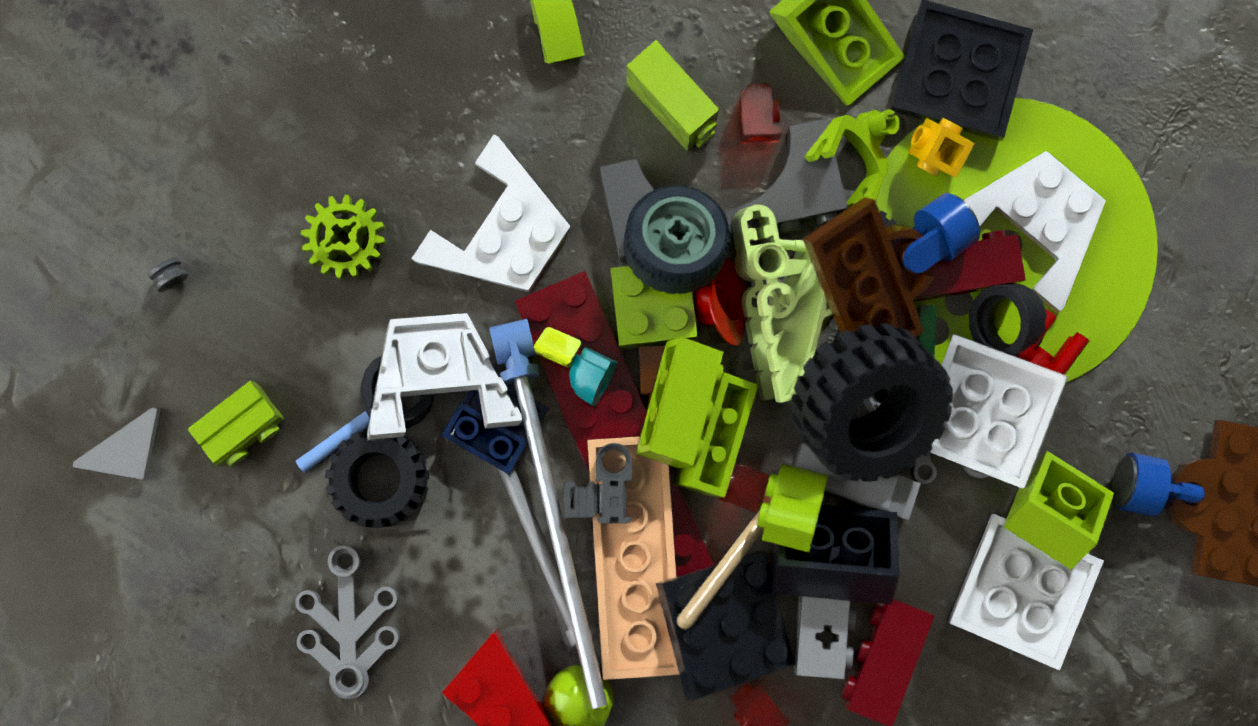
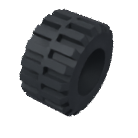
M368 429L362 433L358 431L352 434V438L348 441L343 440L338 445L340 449L337 453H332L329 461L332 463L330 470L326 469L325 478L329 479V486H326L327 494L331 495L334 500L332 505L336 510H340L343 513L345 519L363 527H392L412 517L411 514L415 510L418 511L423 503L421 501L424 496H427L429 489L426 487L427 479L430 478L429 471L426 470L425 463L427 462L424 455L420 454L418 447L406 439V437L368 440ZM377 455L386 456L393 460L400 473L397 491L390 499L383 502L367 500L362 496L357 486V473L360 466L368 458Z

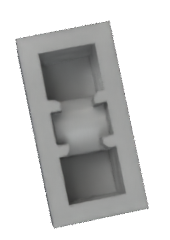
M799 596L794 654L795 665L793 667V672L796 675L844 679L845 670L852 669L853 647L847 646L848 630L854 631L856 608L850 607V601ZM824 625H828V631L835 634L834 640H828L826 647H823L822 642L815 637L816 633L823 632Z

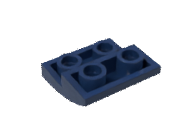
M505 384L514 407H518L521 413L516 389L509 384ZM469 390L441 434L442 437L508 475L529 444L523 418L522 422L516 426L485 429L478 390ZM534 399L541 424L549 407Z

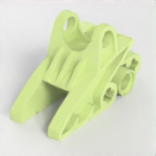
M752 205L739 210L732 219V232L737 253L734 260L735 270L742 279L752 282V286L743 294L742 309L744 317H748L745 325L749 344H753L750 351L754 370L758 371L755 377L759 398L764 401L775 398L776 402L790 401L792 395L796 394L794 386L798 375H804L803 366L810 357L813 358L819 336L833 314L803 240L779 239L773 212L764 205ZM758 219L760 227L748 228L747 221ZM764 239V244L750 246L751 241ZM786 250L796 251L793 259H789ZM759 257H761L763 261L762 268L759 265ZM785 276L782 283H778V277ZM757 298L758 307L752 306V299Z

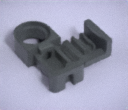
M610 443L603 446L597 453L596 482H602V484L594 485L593 481L589 482V487H575V482H564L565 518H595V514H602V517H596L597 521L602 524L629 523L632 521L633 517H627L626 481H632V457L625 446L618 443ZM610 450H619L626 458L625 467L618 473H610L603 467V456ZM573 488H574V509H573Z

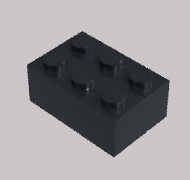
M821 505L809 552L773 543L772 594L892 605L900 577L897 512Z

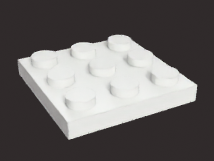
M953 335L942 363V367L950 377V385L953 387V403H949L952 406V412L949 421H945L943 424L945 432L940 440L935 439L931 444L933 449L930 452L1025 489L1068 376L961 336Z
M991 514L947 623L1060 670L1104 560L1087 554L1070 570L1004 528L1005 518Z

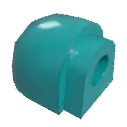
M584 347L581 355H575L569 372L570 384L576 395L586 403L596 406L603 397L618 362Z

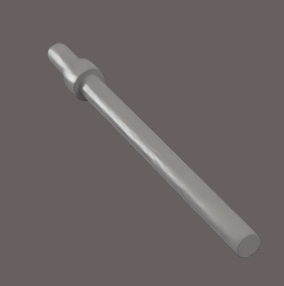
M513 468L509 475L498 469L568 628V631L565 632L571 647L576 646L577 648L556 561L515 469ZM595 652L596 659H597V663H598V667H599V670H600V669H602V665H601V663H600V661H599V659H598V656H597V654H596V652Z

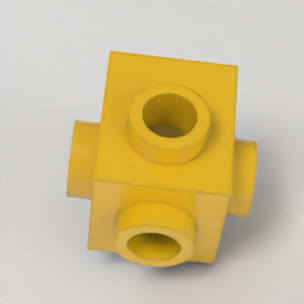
M926 118L924 124L920 125L913 133L908 153L919 158L920 160L916 166L937 177L941 170L956 178L975 143L962 137L960 134L963 128L955 123L942 118L938 124Z

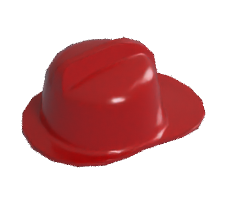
M725 259L718 275L709 284L693 292V303L697 320L704 325H715L722 338L733 346L739 345L743 340L744 313L742 297L747 289L745 280L736 273L734 262L730 259Z

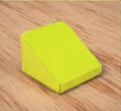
M547 327L536 341L534 350L537 355L569 368L579 351L581 341L556 329Z

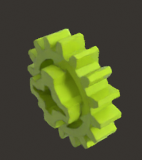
M344 195L341 204H338L336 199L331 196L328 201L329 207L324 208L318 203L315 205L316 211L319 213L316 218L306 215L305 219L311 224V228L301 230V235L310 239V242L303 245L302 250L305 253H314L309 260L310 264L314 267L323 263L321 267L322 274L328 276L334 269L336 278L343 280L346 271H349L356 279L359 278L358 268L363 266L369 272L373 270L369 262L372 257L379 260L382 259L383 256L376 248L377 246L387 244L385 238L378 236V233L386 228L383 222H373L378 216L374 208L364 212L367 203L363 199L358 200L354 206L349 195ZM341 213L354 214L348 220L335 217V215ZM323 225H325V239L319 243L320 231ZM342 230L348 234L350 242L346 245L340 242V238L337 235ZM369 232L368 244L365 250L361 248L363 235ZM339 255L350 256L353 260L348 262H336L331 259H335Z

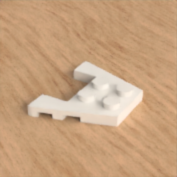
M493 135L475 164L507 185V188L466 250L463 251L430 230L411 259L420 265H428L455 274H463L483 281L530 292L571 227L500 138Z
M1046 151L964 201L973 210L979 226L995 209L1055 259L1053 265L1032 290L1045 304L1058 313L1066 304L1106 200Z
M467 313L390 319L369 421L368 440L404 437L406 429L401 397L478 390L485 429L516 426L522 422V415L518 407H514L507 394L508 389L502 377L497 376L489 361L490 355Z

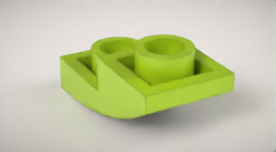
M530 0L534 22L538 25L545 63L549 64L585 56L572 0Z

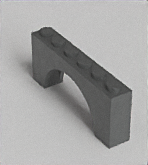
M827 118L789 126L786 133V163L775 183L755 200L737 208L724 210L729 223L730 239L734 238L732 232V219L739 210L752 205H764L773 212L780 234L798 231L802 229V223L816 221L817 226H823L848 208L836 154L830 158H824L821 155L817 161L808 162L804 158L829 125ZM638 159L600 166L602 185L620 263L627 261L624 253V235L629 214L643 196L654 190L645 178ZM748 220V228L760 227L759 220Z

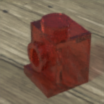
M754 83L747 85V89L740 90L739 119L741 143L779 142L782 134L781 126L773 125V123L780 122L779 100H772L770 84Z
M734 465L725 498L719 497L718 500L749 512L757 513L770 475L744 465Z
M757 682L751 687L748 683L743 684L729 697L738 709L733 716L741 726H787L790 723Z

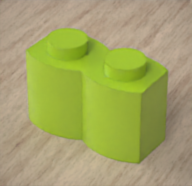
M783 463L778 475L771 473L765 496L772 499L770 504L762 503L757 521V526L764 528L762 540L809 552L828 475Z

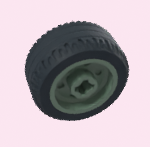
M681 185L660 187L643 196L629 214L624 235V253L632 272L648 287L651 286L659 292L664 291L666 294H686L690 291L699 290L709 284L720 272L730 245L729 223L720 205L705 192L702 193L701 190H697L694 187L688 188V186Z

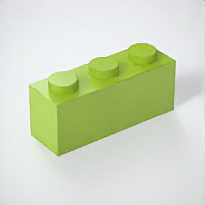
M678 337L666 342L637 447V455L678 469L694 466V462L699 459L703 450L704 443L701 435L704 424L709 421L713 412L714 405L711 401L713 390L720 382L723 374V365L721 364L722 351L684 337Z
M723 372L720 382L713 390L711 401L714 407L711 418L704 424L701 435L704 443L702 453L699 459L694 462V466L676 469L672 485L705 496L725 498L758 388L757 384Z

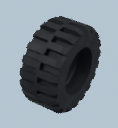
M871 324L857 326L856 331L851 333L849 330H845L837 334V339L832 343L825 342L818 348L820 353L814 359L811 357L803 366L804 375H798L794 390L797 394L792 395L791 410L793 411L792 420L795 428L817 459L829 472L846 480L859 481L861 479L863 482L878 481L880 476L887 479L896 476L897 471L902 468L908 470L916 464L915 460L922 454L926 456L933 449L931 444L935 439L940 440L945 432L943 424L945 421H949L952 406L949 403H953V387L950 385V377L940 362L909 331L901 327H893L891 324H876L875 328ZM892 386L886 399L874 411L861 418L851 420L856 409L866 398L878 390Z

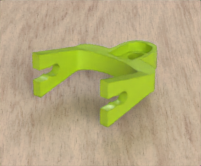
M888 109L883 112L872 110L859 114L856 119L850 115L833 118L804 156L808 162L817 161L821 155L824 158L834 157L842 135L852 143L866 165L867 174L848 199V208L864 197L874 199L875 201L878 197L888 170L887 160L879 146L885 135L895 134L899 129V118L897 115L892 116L894 114L893 110Z

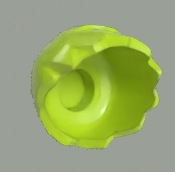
M582 665L566 667L555 675L545 691V711L558 726H605L610 710L613 709L615 702L610 681L603 680V674L600 673L607 705L592 709Z

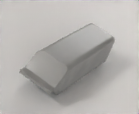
M805 443L800 444L793 464L794 467L828 475L825 494L873 510L897 512V517L905 520L910 519L921 484L899 474L888 479L880 476L878 481L863 482L861 479L859 481L843 479L841 476L829 472Z

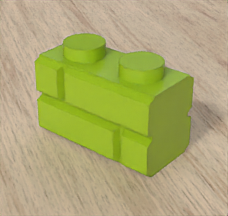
M250 380L190 426L188 431L213 464L221 467L228 464L231 468L249 455L246 449L254 442L259 440L262 444L274 437L280 431L277 425L284 420V417L256 382Z

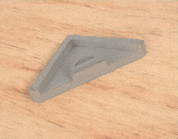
M150 408L75 460L73 467L147 480L161 410Z

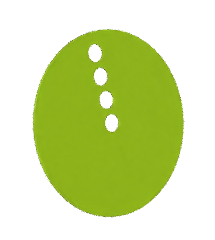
M1015 98L1006 134L1002 141L966 131L961 132L960 135L975 144L956 178L941 170L936 177L917 167L916 165L920 159L908 153L911 147L912 135L918 127L907 134L886 158L888 170L876 199L879 212L887 213L885 217L889 220L893 218L897 223L896 225L913 228L915 226V213L940 195L950 193L965 200L1046 151L1106 200L1064 308L1056 313L1043 302L1044 308L1052 312L1057 319L1044 335L1039 347L1054 357L1069 336L1073 337L1076 332L1089 340V343L1065 374L1068 376L1066 382L1080 377L1109 357L1124 342L1145 309L1155 278L1158 255L1157 229L1149 196L1138 173L1119 147L1102 131L1074 113L1052 104L1022 98ZM994 209L980 225L979 241L982 240V234L992 231L1009 230L1018 234L1022 241L1021 256L1026 278L1020 284L1032 289L1053 265L1055 259ZM981 291L970 293L973 301ZM946 297L913 302L915 308L920 305H936V317L944 320L948 326L949 334L947 339L942 344L935 345V358L941 365L953 335L973 341L969 329V313L964 316L951 314L945 305ZM1004 298L998 304L995 313V326L999 336L1007 344H1013L1016 341L1020 332L1021 318L1014 303L1010 299Z

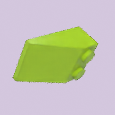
M782 0L769 11L789 42L846 106L854 102L905 58L867 0Z

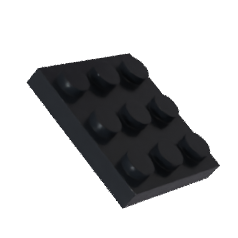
M921 0L891 110L922 120L928 118L938 124L942 118H945L962 127V131L1002 141L1006 134L1033 29L935 2Z
M765 550L755 551L743 557L694 624L688 629L680 628L677 624V618L719 563L656 583L686 700L693 701L795 665L777 594H772V575Z

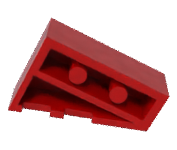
M498 629L490 635L442 692L444 696L479 726H554L536 693H534L522 673L523 671L503 641L504 639Z

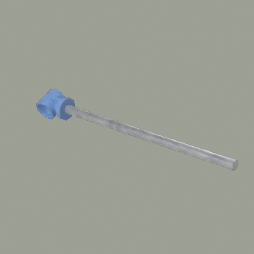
M527 319L489 327L497 364L505 363L507 368L500 375L505 384L515 385L591 707L593 709L607 705L606 696L530 380L538 377L540 373L538 365L530 364L528 357L536 356Z

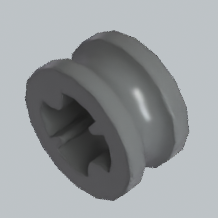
M179 258L168 259L155 266L148 273V277L151 280L157 281L155 288L158 292L167 291L179 285L188 277L187 271L179 268L181 265Z

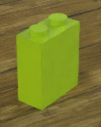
M657 40L626 65L627 85L687 152L694 145L700 149L715 136L716 132L714 129L718 125V107Z

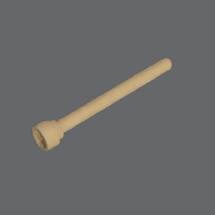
M765 496L763 502L770 504L772 498ZM760 510L677 618V624L680 628L688 629L694 624L761 535L764 528L757 526Z

